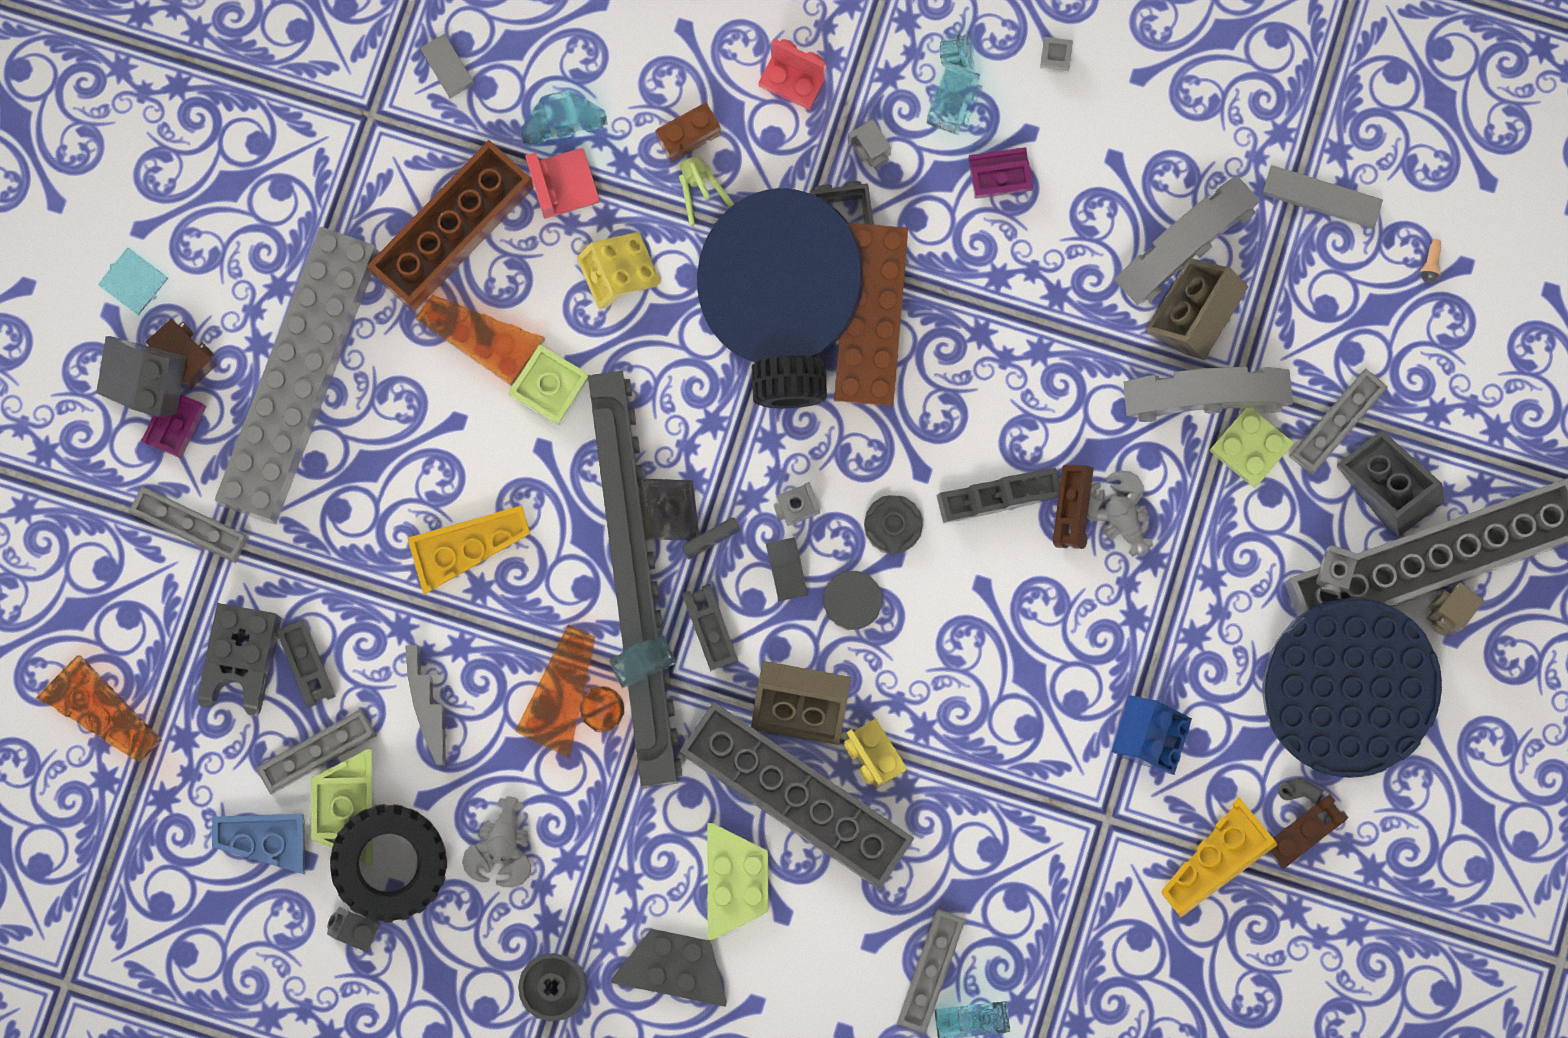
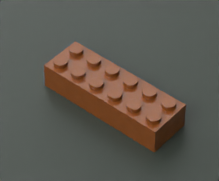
M488 140L367 265L370 273L414 313L533 190L534 185L531 177Z
M849 223L855 238L858 239L864 262L862 263V281H864V286L857 312L849 327L839 339L834 402L893 406L908 228Z

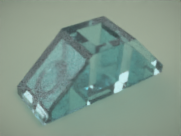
M566 90L542 96L520 128L523 143L529 142L531 145L545 142L546 138L571 137L577 131L595 132L601 130L604 125H608L604 109L574 91Z
M1007 1001L934 1009L938 1038H961L1011 1032Z

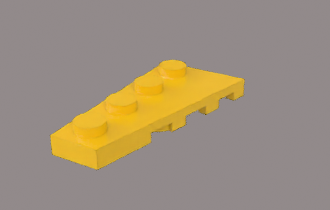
M523 505L408 537V543L423 595L531 534Z
M1240 797L1232 804L1233 807L1225 817L1222 816L1215 825L1216 828L1209 837L1199 844L1196 848L1197 851L1190 860L1181 866L1161 891L1164 898L1180 918L1277 846L1273 837Z

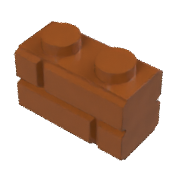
M705 102L655 129L658 143L671 163L706 144L707 140L712 141L721 136V128L710 107Z

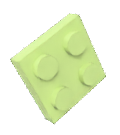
M539 344L508 392V395L559 426L588 381L589 374Z
M1245 408L1210 449V452L1255 489L1294 442L1253 408Z

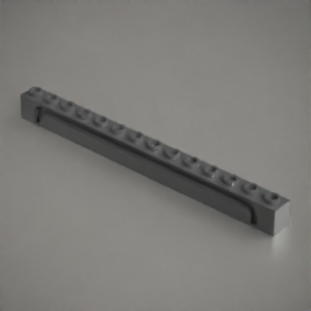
M623 371L588 375L640 784L642 788L678 784L677 776H683L681 759L674 758L673 747L679 746L677 729L670 728L669 717L675 716L673 699H667L665 687H671L669 669H663L661 659L667 657L665 639L659 640L657 629L663 628L661 610L655 611L654 599L659 598L657 581H651L650 570L655 569L653 552H647L646 541L652 540L649 522H643L642 512L648 511L646 494H640L638 484L644 482L642 465H636L635 454L640 453L638 436H632L631 425H636L634 407L628 408L627 400L628 396H633L630 378L625 379Z

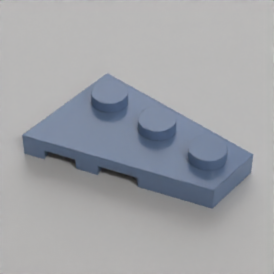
M304 814L212 817V847L305 874Z

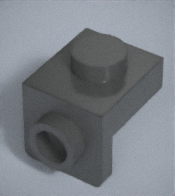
M338 907L337 911L329 918L327 935L368 952L380 924L342 907Z

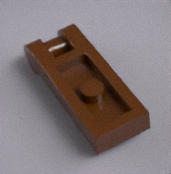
M1063 465L1053 534V544L1056 548H1068L1071 546L1073 549H1084L1087 545L1085 529L1093 467L1087 465ZM1069 526H1071V533H1070V534H1069V532H1068Z
M1328 794L1273 837L1277 846L1270 850L1269 854L1281 869H1285L1349 818L1344 810L1340 811L1334 804L1336 800L1331 794ZM1324 810L1331 818L1326 824L1318 816Z

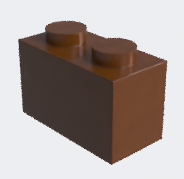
M171 318L146 343L149 347L187 356L183 382L192 389L217 366L211 360L215 354L203 342L197 345L191 339L194 333L183 321L178 325Z

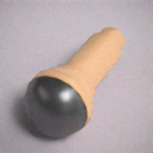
M1438 239L1432 240L1427 262L1420 270L1421 278L1427 283H1434L1441 276L1438 263L1442 247L1441 241Z

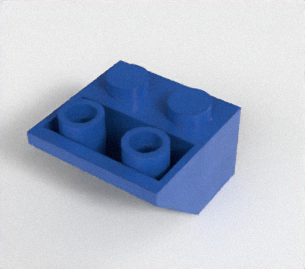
M1129 695L1112 753L1129 761L1175 775L1192 718L1157 700Z

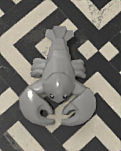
M1118 471L1106 477L1107 483L1120 481L1121 484H1112L1110 487L1118 493L1126 494L1127 497L1111 494L1107 500L1106 507L1102 509L1105 496L1104 489L1099 491L1097 497H1094L1093 494L1101 487V483L1091 484L1087 519L1092 521H1109L1110 524L1101 527V531H1104V534L1110 540L1115 539L1118 534H1121L1132 545L1129 550V554L1132 557L1148 553L1149 548L1153 546L1152 539H1143V532L1139 524L1149 521L1148 511L1144 505L1138 509L1135 508L1144 490V485L1139 476L1131 471Z
M507 796L505 799L500 798L497 802L503 810L499 814L496 823L493 824L486 821L480 829L478 837H488L487 840L471 845L465 850L462 864L464 871L470 878L478 882H489L490 878L479 872V868L482 867L486 873H491L490 866L483 854L487 853L489 858L496 864L503 863L511 858L513 861L500 869L498 873L500 876L509 873L510 877L504 880H496V884L502 887L514 888L524 884L530 877L532 865L528 857L517 847V844L525 848L528 846V831L516 829V811L524 809V803L519 802L518 798Z

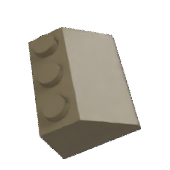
M1192 258L1183 266L1145 331L1185 355L1205 360L1249 286L1229 267Z
M763 661L751 727L755 730L839 745L851 677Z

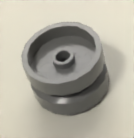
M550 953L540 955L527 964L521 972L518 990L520 1000L529 1013L538 1019L559 1021L565 1020L579 1011L585 1003L588 984L587 977L577 962L570 957ZM555 981L559 984L557 986L559 990L557 993L549 991L548 986L551 982Z

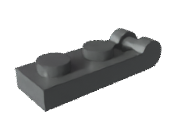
M704 585L702 590L691 593V591L683 593V599L710 672L739 662L711 585ZM707 601L709 608L698 612L695 604Z
M303 619L276 630L307 708L317 705L316 702L324 698L329 700L336 697L306 620ZM318 679L321 687L311 691L308 683Z

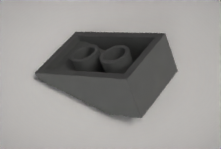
M106 336L96 393L132 410L157 417L177 414L187 356Z
M1383 430L1337 464V468L1375 515L1398 537L1444 503L1442 482Z

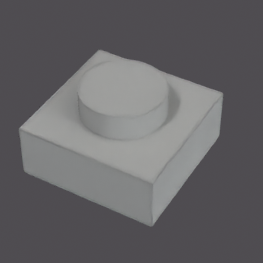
M1044 37L1040 68L1069 71L1073 40Z

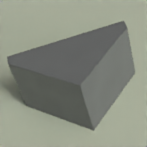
M795 537L766 543L778 602L806 596L807 590Z

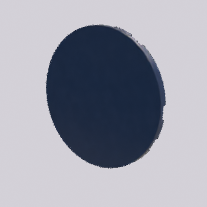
M775 188L756 192L743 198L730 207L715 223L706 238L700 254L697 269V292L707 324L719 341L733 353L755 363L762 359L776 356L803 355L814 357L825 349L830 348L847 330L857 312L864 286V281H862V263L864 262L858 239L855 238L848 225V221L836 208L822 198L804 191Z
M1368 598L1334 599L1314 606L1302 613L1286 627L1276 640L1267 659L1263 675L1262 697L1264 709L1270 727L1278 741L1293 757L1318 772L1336 777L1354 778L1370 776L1383 772L1399 761L1405 760L1419 747L1421 740L1429 728L1433 726L1441 702L1442 677L1437 654L1426 637L1427 635L1415 621L1400 610Z

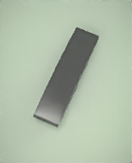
M1050 468L1006 476L995 481L973 484L967 488L940 492L936 496L944 524L1056 499L1059 497L1060 481L1057 469Z

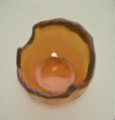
M608 686L591 688L583 695L579 706L583 723L598 733L613 730L621 723L625 714L623 698L617 691Z

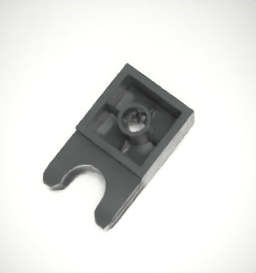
M217 603L197 700L200 707L209 708L215 705L218 695L225 685L239 683L244 692L243 708L246 713L251 716H258L260 714L278 639L276 630L280 629L282 620L278 614ZM245 633L249 637V641L243 642L242 646H240L238 639Z

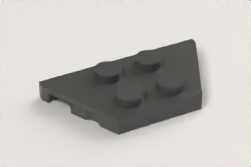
M650 929L611 980V983L724 1007H726L727 1003L711 941L656 929Z

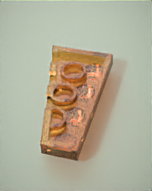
M433 294L415 317L416 321L510 386L521 374L539 344L542 345L546 340L544 336L536 333L533 334L515 325L498 321L491 316L469 310L467 307Z
M567 625L515 730L516 733L567 758H570L596 639L594 636L574 626Z
M77 655L36 697L43 703H47L57 709V712L65 717H69L81 724L89 732L100 736L107 743L137 762L142 761L162 741L81 655Z

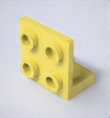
M639 232L591 242L576 257L598 309L609 307L621 295L657 287L661 283Z
M876 718L854 732L852 729L846 732L844 747L852 760L858 758L862 767H860L859 771L868 786L873 783L877 789L907 771L905 764Z

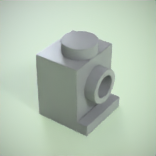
M874 119L848 133V143L850 146L857 145L854 149L862 162L867 160L870 167L877 169L889 161L888 157L891 156L892 147Z
M810 482L776 495L778 503L773 504L778 520L784 519L787 526L820 514V507ZM791 500H800L801 506L797 509L790 506Z
M1330 545L1325 550L1315 584L1323 586L1322 590L1335 595H1340V592L1345 593L1349 590L1360 554ZM1334 566L1342 567L1343 575H1336L1333 570Z

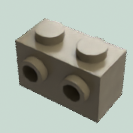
M1459 582L1434 598L1428 606L1431 613L1426 619L1432 623L1430 626L1437 633L1443 636L1447 634L1451 637L1465 628L1485 600Z

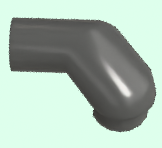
M1294 778L1282 782L1278 787V794L1283 800L1306 797L1318 803L1324 794V790L1302 778Z

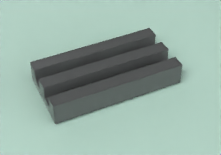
M732 517L683 544L682 547L686 557L689 560L738 533L740 526L735 517Z

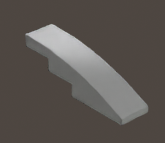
M405 645L407 677L413 707L422 735L436 764L439 767H446L445 706L433 704V677L430 674L421 675V648L418 645Z

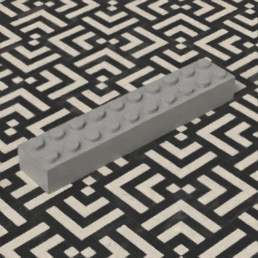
M319 227L214 500L220 506L274 525L277 524L372 274L367 265L379 253L375 245Z
M1568 478L1358 553L1360 556L1356 563L1349 590L1345 593L1340 592V595L1327 593L1322 590L1323 586L1315 584L1320 567L1289 578L1284 584L1297 617L1314 606L1340 598H1368L1395 607L1456 585L1459 582L1467 581L1568 544ZM1334 566V573L1338 576L1343 575L1342 567Z

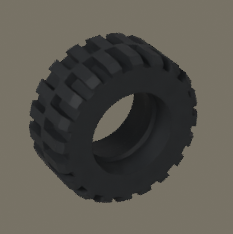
M380 804L360 811L353 818H350L340 832H338L331 850V879L338 892V896L353 912L359 913L372 921L380 920L383 923H393L395 920L404 921L410 919V916L416 913L420 914L431 901L433 902L436 899L446 878V849L439 832L418 811L403 805ZM384 834H394L403 837L413 846L417 854V870L414 877L406 886L395 891H381L370 886L363 878L359 866L360 856L366 844L373 838Z

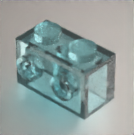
M947 63L928 112L926 124L959 135L962 127L968 128L973 114L972 111H969L971 102H978L983 88L979 84L981 74Z

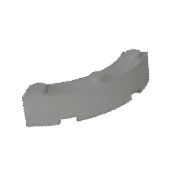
M1238 175L1220 186L1210 198H1204L1152 242L1156 248H1150L1143 255H1138L1114 280L1136 305L1145 300L1151 303L1163 292L1160 287L1194 256L1197 255L1201 258L1213 247L1210 243L1239 221L1242 224L1246 223L1256 213L1253 208L1260 202L1259 198Z
M1248 367L1207 368L1174 372V378L1162 379L1159 378V375H1151L1123 381L1126 415L1139 418V422L1156 421L1157 416L1186 411L1204 410V413L1207 414L1222 412V408L1264 409V413H1277L1282 411L1283 406L1293 404L1290 370L1282 368L1262 367L1254 372H1248Z

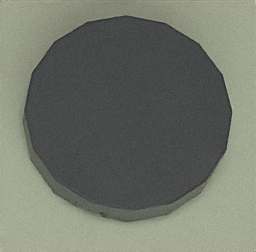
M883 496L873 502L866 512L864 521L866 537L873 547L883 553H904L914 547L921 537L923 528L922 514L916 504L904 496Z
M845 571L836 575L828 583L824 592V609L828 618L836 626L846 630H859L870 626L878 618L882 608V592L878 583L868 574L860 571Z

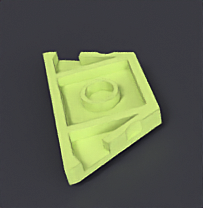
M366 749L311 778L312 840L332 848L338 832H340L345 823L360 811L372 808V749ZM373 839L366 844L359 860L367 866H373Z
M707 823L708 940L713 941L768 912V850L713 823Z

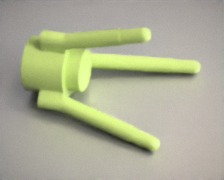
M692 157L680 164L683 174L679 176L683 187L690 226L695 225L689 184L691 187L699 186L704 198L709 200L710 195L704 184L708 178L727 206L730 208L734 205L712 174L709 165L703 164L701 157Z

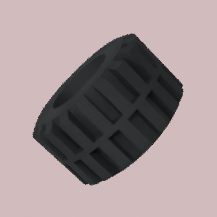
M803 355L776 356L762 359L751 366L753 402L755 404L778 409L801 408L819 404L827 398L826 364L821 359Z

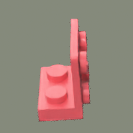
M773 39L771 43V59L758 82V86L805 109L811 110L826 80V63L818 54L810 51L804 53L798 50L794 43L786 39L781 41Z
M583 148L538 160L536 152L525 155L544 219L599 203V197Z

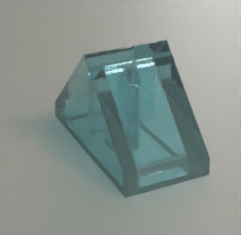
M664 635L635 644L609 661L622 689L677 663Z

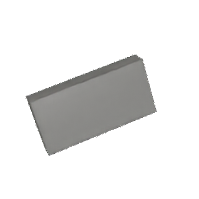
M445 34L420 47L423 56L449 99L474 85L471 76Z

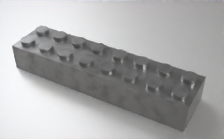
M714 701L679 751L680 755L878 890L882 888L914 840V837Z

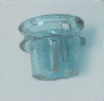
M966 32L965 35L957 33L956 39L940 41V58L943 67L958 65L961 71L965 67L973 70L974 50L969 32Z

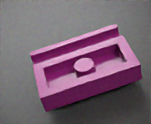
M1026 147L969 155L968 161L975 199L1033 190Z
M180 394L177 414L163 417L153 415L141 441L146 445L181 459L207 406Z

